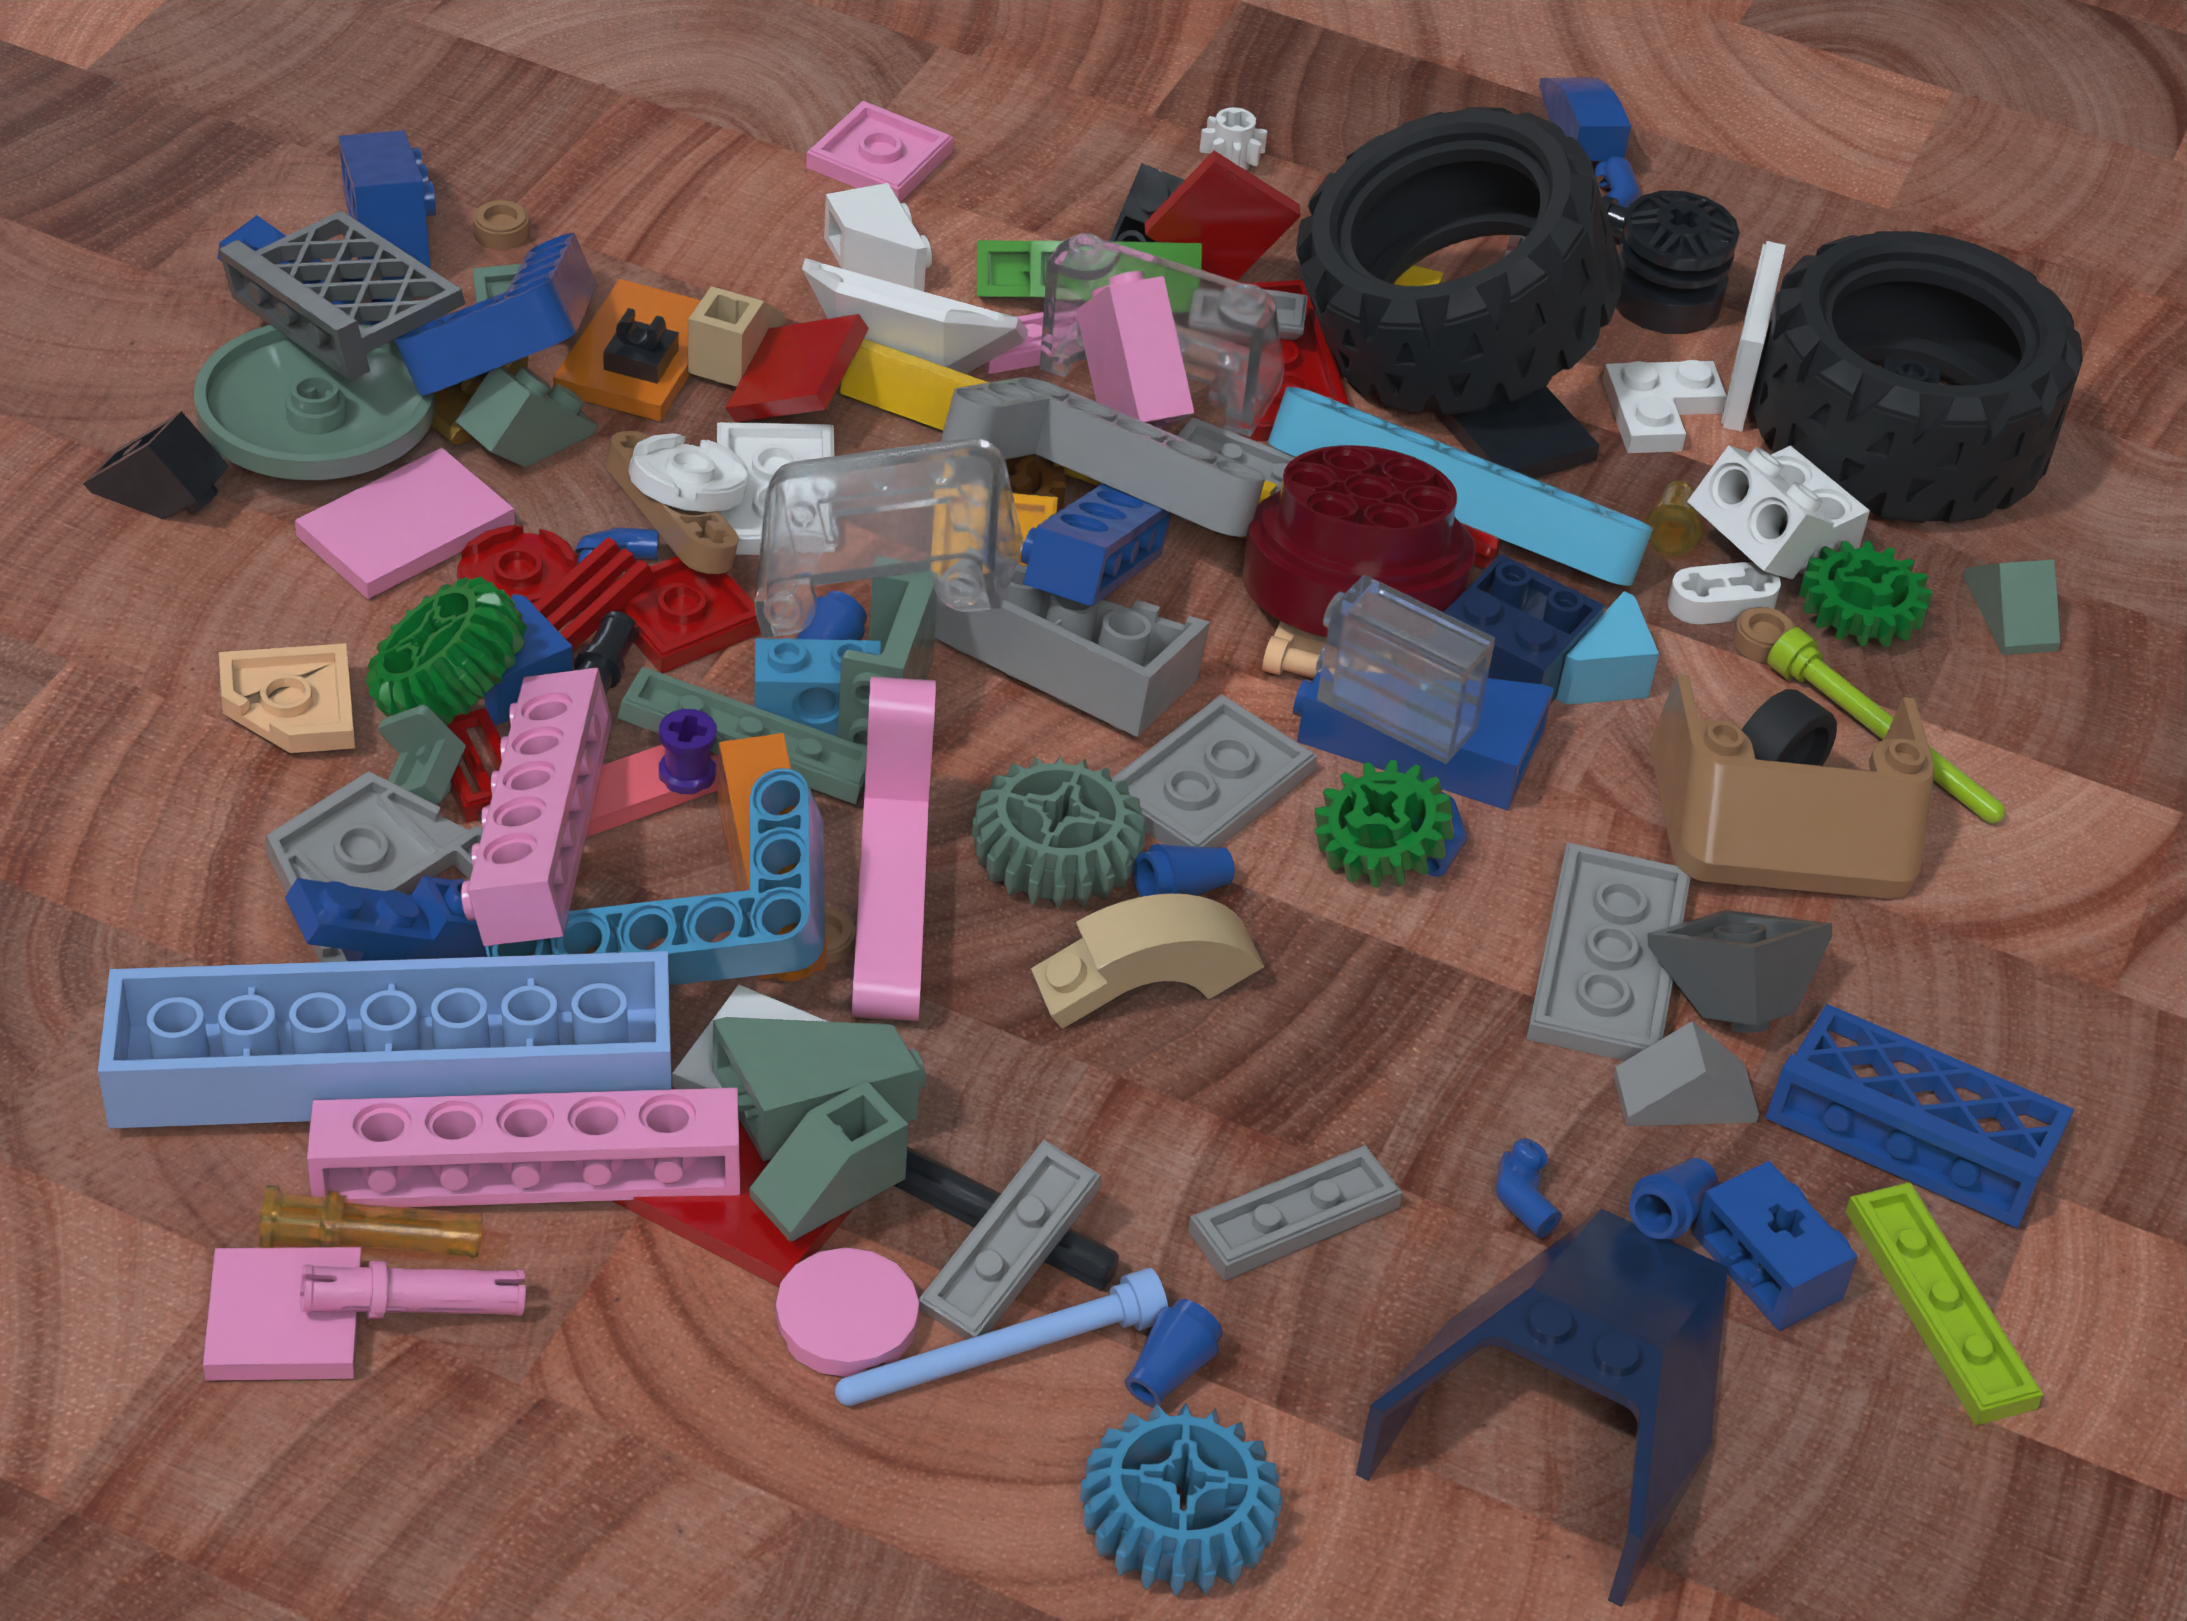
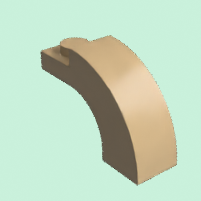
M1156 894L1122 901L1080 919L1076 924L1083 938L1032 967L1031 970L1051 1017L1064 1029L1119 995L1145 984L1162 981L1182 982L1194 986L1209 1000L1264 968V965L1242 919L1225 905L1208 898L1189 894Z

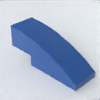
M1592 77L1540 78L1539 88L1550 121L1559 126L1564 131L1566 137H1573L1577 140L1591 161L1608 160L1611 156L1625 158L1631 124L1617 95L1607 83L1599 78Z

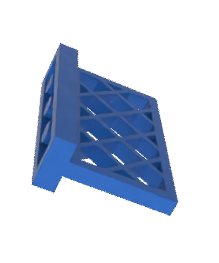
M1826 1004L1796 1054H1790L1782 1067L1765 1118L2018 1229L2031 1198L2069 1124L2074 1109ZM1829 1030L1856 1041L1858 1046L1838 1048L1829 1035ZM1892 1062H1905L1916 1067L1919 1073L1900 1074ZM1871 1064L1879 1076L1859 1078L1851 1066ZM1954 1088L1968 1089L1979 1094L1982 1099L1963 1101ZM1933 1091L1941 1103L1921 1105L1913 1092ZM2026 1114L2051 1126L2026 1128L2017 1115ZM1995 1117L2004 1131L1984 1132L1976 1119Z

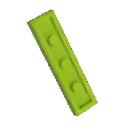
M1911 1182L1851 1196L1845 1211L1975 1426L2037 1410L2043 1397L2042 1391Z

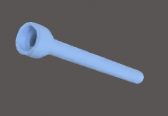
M1152 1268L1122 1276L1120 1284L1112 1286L1108 1296L842 1378L836 1384L835 1396L842 1405L853 1406L1119 1322L1123 1328L1133 1325L1138 1331L1153 1327L1160 1310L1168 1307L1166 1294L1158 1275Z

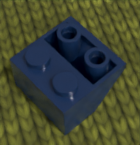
M1500 554L1439 617L1429 670L1439 673L1542 684L1554 688L1551 698L1552 703L1557 698L1566 655L1603 615L1605 605L1520 562Z

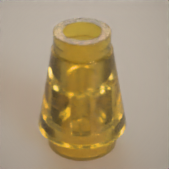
M1675 481L1668 484L1644 522L1653 528L1649 543L1657 552L1666 556L1685 554L1698 544L1702 536L1700 513L1687 502L1695 489L1687 482Z

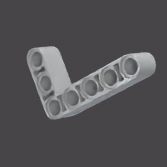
M1028 377L954 389L939 449L943 453L972 463H990L1037 454L1210 530L1238 537L1247 536L1249 524L1254 519L1265 482V475L1252 467L1058 385Z

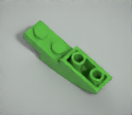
M977 240V296L1093 298L1091 291L1109 285L1108 279L1110 277L1126 272L1142 271L1144 279L1164 276L1169 299H1195L1197 281H1202V243Z

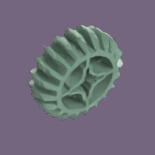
M1061 755L1053 764H1044L1034 756L1028 769L1011 763L1006 776L993 775L988 790L981 791L980 799L976 804V816L973 818L972 837L975 838L974 846L975 853L978 856V864L986 866L990 882L1005 881L1004 884L1006 885L1008 896L1022 891L1028 893L1032 905L1040 898L1053 899L1057 909L1066 899H1074L1079 905L1084 907L1091 894L1107 900L1113 887H1125L1131 872L1134 871L1135 860L1143 851L1146 835V825H1144L1140 798L1130 795L1127 781H1112L1109 768H1103L1095 772L1089 770L1086 758L1077 765L1065 764Z

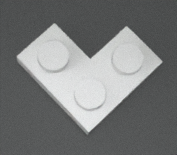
M1686 360L1683 362L1649 363L1635 361L1631 363L1606 364L1602 379L1627 453L1682 451L1686 432L1679 415L1722 414L1727 398L1713 361Z

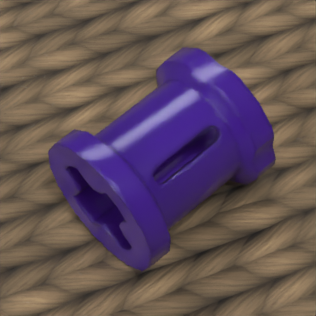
M696 709L672 711L662 719L659 725V740L663 747H665V755L659 762V779L670 791L679 794H696L703 789L709 788L715 780L716 764L710 758V749L716 742L717 725L713 718L705 712Z

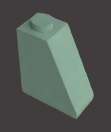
M724 1017L713 1020L712 1071L722 1088L738 1087V1118L762 1161L770 1160L775 1156L808 1111L866 1080L906 1122L917 1119L919 1089H923L926 1085L925 1068L917 1050L914 1048L908 1050L892 1024Z

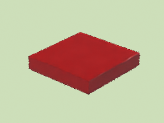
M1213 150L1145 222V235L1162 243H1202V269L1224 283H1235L1301 216L1300 204Z
M859 314L769 328L725 409L735 422L826 410L869 328Z
M678 556L650 566L654 578L618 610V612L625 613L635 620L636 623L632 628L638 627L639 634L633 643L662 674L766 632L767 616L728 573L707 574L696 571L684 564ZM618 579L614 580V581H613L608 587H606L599 595L603 594V593H604L611 585H613Z

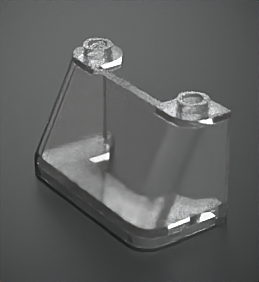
M1077 234L1059 244L1047 261L1039 369L1066 377L1070 372V365L1072 363L1087 359L1076 309L1093 298L1091 291L1109 285L1108 279L1110 277L1126 272L1142 271L1144 279L1164 276L1186 377L1210 385L1207 404L1216 407L1220 403L1224 405L1226 410L1224 429L1251 437L1281 389L1285 360L1274 299L1258 286L1243 284L1106 241L1093 234Z
M965 438L794 461L782 465L774 473L765 495L755 590V612L762 638L792 635L807 628L811 624L817 610V596L814 586L930 571L934 589L939 599L948 607L959 612H976L1002 608L1022 552L1024 541L1006 463L1001 451L992 443L981 438Z

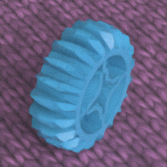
M1187 1402L1178 1412V1416H1168L1156 1404L1152 1412L1149 1413L1148 1422L1129 1413L1126 1421L1122 1423V1430L1107 1428L1105 1436L1101 1439L1100 1448L1093 1449L1092 1455L1087 1459L1086 1479L1082 1480L1080 1501L1083 1502L1082 1508H1084L1083 1523L1086 1527V1533L1096 1535L1095 1546L1098 1557L1116 1555L1115 1566L1119 1576L1136 1569L1142 1572L1141 1581L1145 1591L1157 1579L1170 1581L1169 1585L1175 1597L1184 1588L1185 1582H1195L1206 1595L1211 1587L1214 1586L1215 1576L1233 1586L1237 1578L1241 1576L1242 1567L1255 1569L1257 1563L1263 1557L1264 1548H1269L1270 1543L1276 1537L1278 1526L1276 1518L1280 1516L1282 1507L1281 1489L1277 1487L1279 1476L1276 1471V1464L1265 1461L1266 1452L1263 1441L1245 1442L1246 1432L1242 1422L1227 1428L1220 1426V1419L1216 1408L1205 1419L1193 1417ZM1177 1486L1182 1488V1502L1186 1503L1185 1511L1180 1509V1494L1176 1493Z

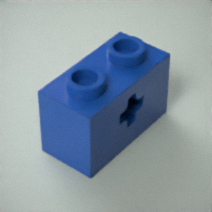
M1770 1160L1705 1191L1693 1231V1236L1716 1262L1728 1267L1727 1274L1778 1331L1842 1300L1858 1257L1851 1249L1845 1236L1838 1230L1833 1229L1807 1201L1802 1190L1793 1182L1788 1181Z

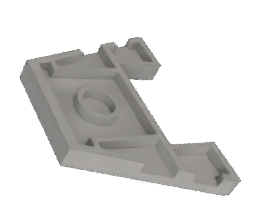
M368 771L267 834L265 851L286 894L295 880L302 878L322 882L338 881L348 886L381 891L396 890L408 895L415 890L423 875L436 877L451 866H455L470 880L473 870L472 846L474 843H480L483 830L477 825L468 830L440 816L441 807ZM312 945L319 962L347 961L341 949Z

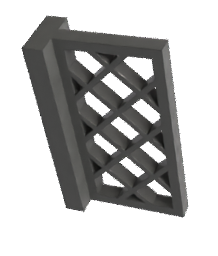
M341 210L256 251L240 240H236L218 249L232 298L350 381L370 372L366 353L465 305L461 288ZM339 234L345 236L344 240H328ZM375 256L374 259L351 260L352 257ZM335 258L334 261L312 262L313 259ZM296 260L295 263L278 264L282 261ZM405 276L404 279L381 280L382 277ZM365 278L364 281L341 282L342 279ZM325 280L324 283L318 284L302 283L303 281ZM412 297H430L426 300L411 301ZM396 298L394 302L371 303L372 299ZM355 300L354 304H332V301ZM381 321L367 329L361 326L362 322Z

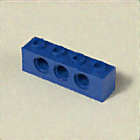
M1103 483L1055 515H1051L1047 520L1039 524L1037 528L1033 527L1030 529L1021 552V562L1028 564L1023 584L1093 606L1162 556L1172 513Z

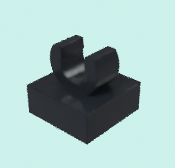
M628 308L617 324L615 335L603 351L604 370L658 384L679 351V332L666 329L665 320L661 316L656 315L650 325L635 321V310Z

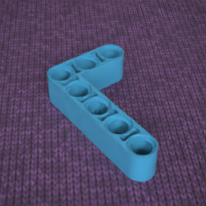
M784 768L768 771L758 778L750 794V890L569 911L563 937L486 946L487 957L525 956L534 953L533 955L583 954L586 950L595 946H599V948L594 953L668 951L669 985L784 973L807 968L817 961L823 952L825 943L824 822L821 811L807 781L800 773ZM790 806H796L795 809H793L791 812L784 815H778V813L783 809ZM797 864L790 872L782 875L778 874L785 866ZM799 923L791 932L777 935L779 930L786 925ZM732 931L724 940L715 943L711 942L718 934ZM666 938L657 948L646 950L648 945L655 940Z

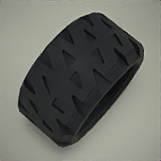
M1469 107L1460 111L1437 112L1405 122L1400 127L1374 137L1346 157V162L1336 173H1329L1310 198L1308 208L1311 216L1301 219L1296 246V254L1301 264V268H1299L1301 277L1326 343L1334 359L1337 360L1342 375L1366 396L1378 392L1381 402L1388 407L1421 414L1423 409L1441 410L1444 415L1482 411L1489 405L1506 400L1513 402L1548 385L1552 377L1561 370H1570L1595 346L1599 338L1600 328L1609 325L1621 294L1620 272H1622V266L1591 160L1578 141L1573 137H1566L1564 131L1559 126L1528 112L1514 115L1511 111L1501 107ZM1493 235H1518L1526 237L1509 254L1490 266L1468 276L1424 286L1394 285V282L1414 264L1450 245Z
M1877 231L1873 234L1861 236L1849 235L1821 245L1817 249L1816 256H1803L1784 276L1780 292H1777L1753 386L1755 398L1752 410L1761 437L1773 441V453L1792 446L1869 509L1870 513L1884 518L1924 523L1925 521L1954 523L1983 518L1987 514L1992 513L1995 508L2007 509L2032 492L2039 479L2046 475L2083 362L2081 338L2079 332L2074 329L2071 313L2056 293L2037 281L2034 274L1998 253L1953 237L1917 231ZM1885 357L1917 360L1926 365L1941 367L1940 379L1953 385L1914 380L1887 371L1877 365H1883Z

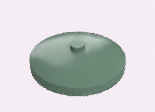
M363 323L361 325L365 329L371 327V325ZM266 325L234 338L208 358L200 369L195 381L194 401L196 421L201 434L221 456L232 463L271 477L293 480H328L369 472L393 462L410 451L422 440L431 426L435 414V392L419 396L394 340L366 353L370 372L350 381L276 328Z

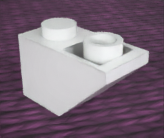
M884 183L826 194L824 239L840 267L848 271L924 292L926 268H930L932 265L931 247L927 237L919 235L914 227L906 203L899 202L889 184Z

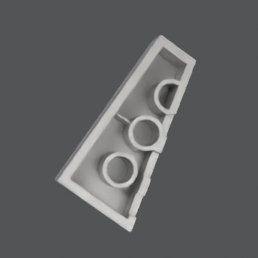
M969 550L939 575L935 639L952 646L963 654H968L1005 672L1014 679L1028 683L1056 697L1065 704L1073 705L1109 723L1116 729L1126 731L1138 737L1198 680L1210 625L1209 621L1188 616L1184 625L1158 617L1159 606L1139 600L1135 601L1133 608L1105 600H1100L1093 606L1079 603L1024 585L1027 566L974 550Z

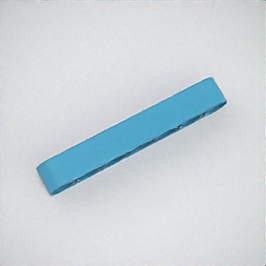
M1287 387L1285 389L1268 443L1274 448L1295 457L1322 447L1359 445L1393 450L1420 459L1441 471L1454 485L1457 492L1455 517L1459 522L1619 585H1633L1653 530L1646 523L1302 388Z

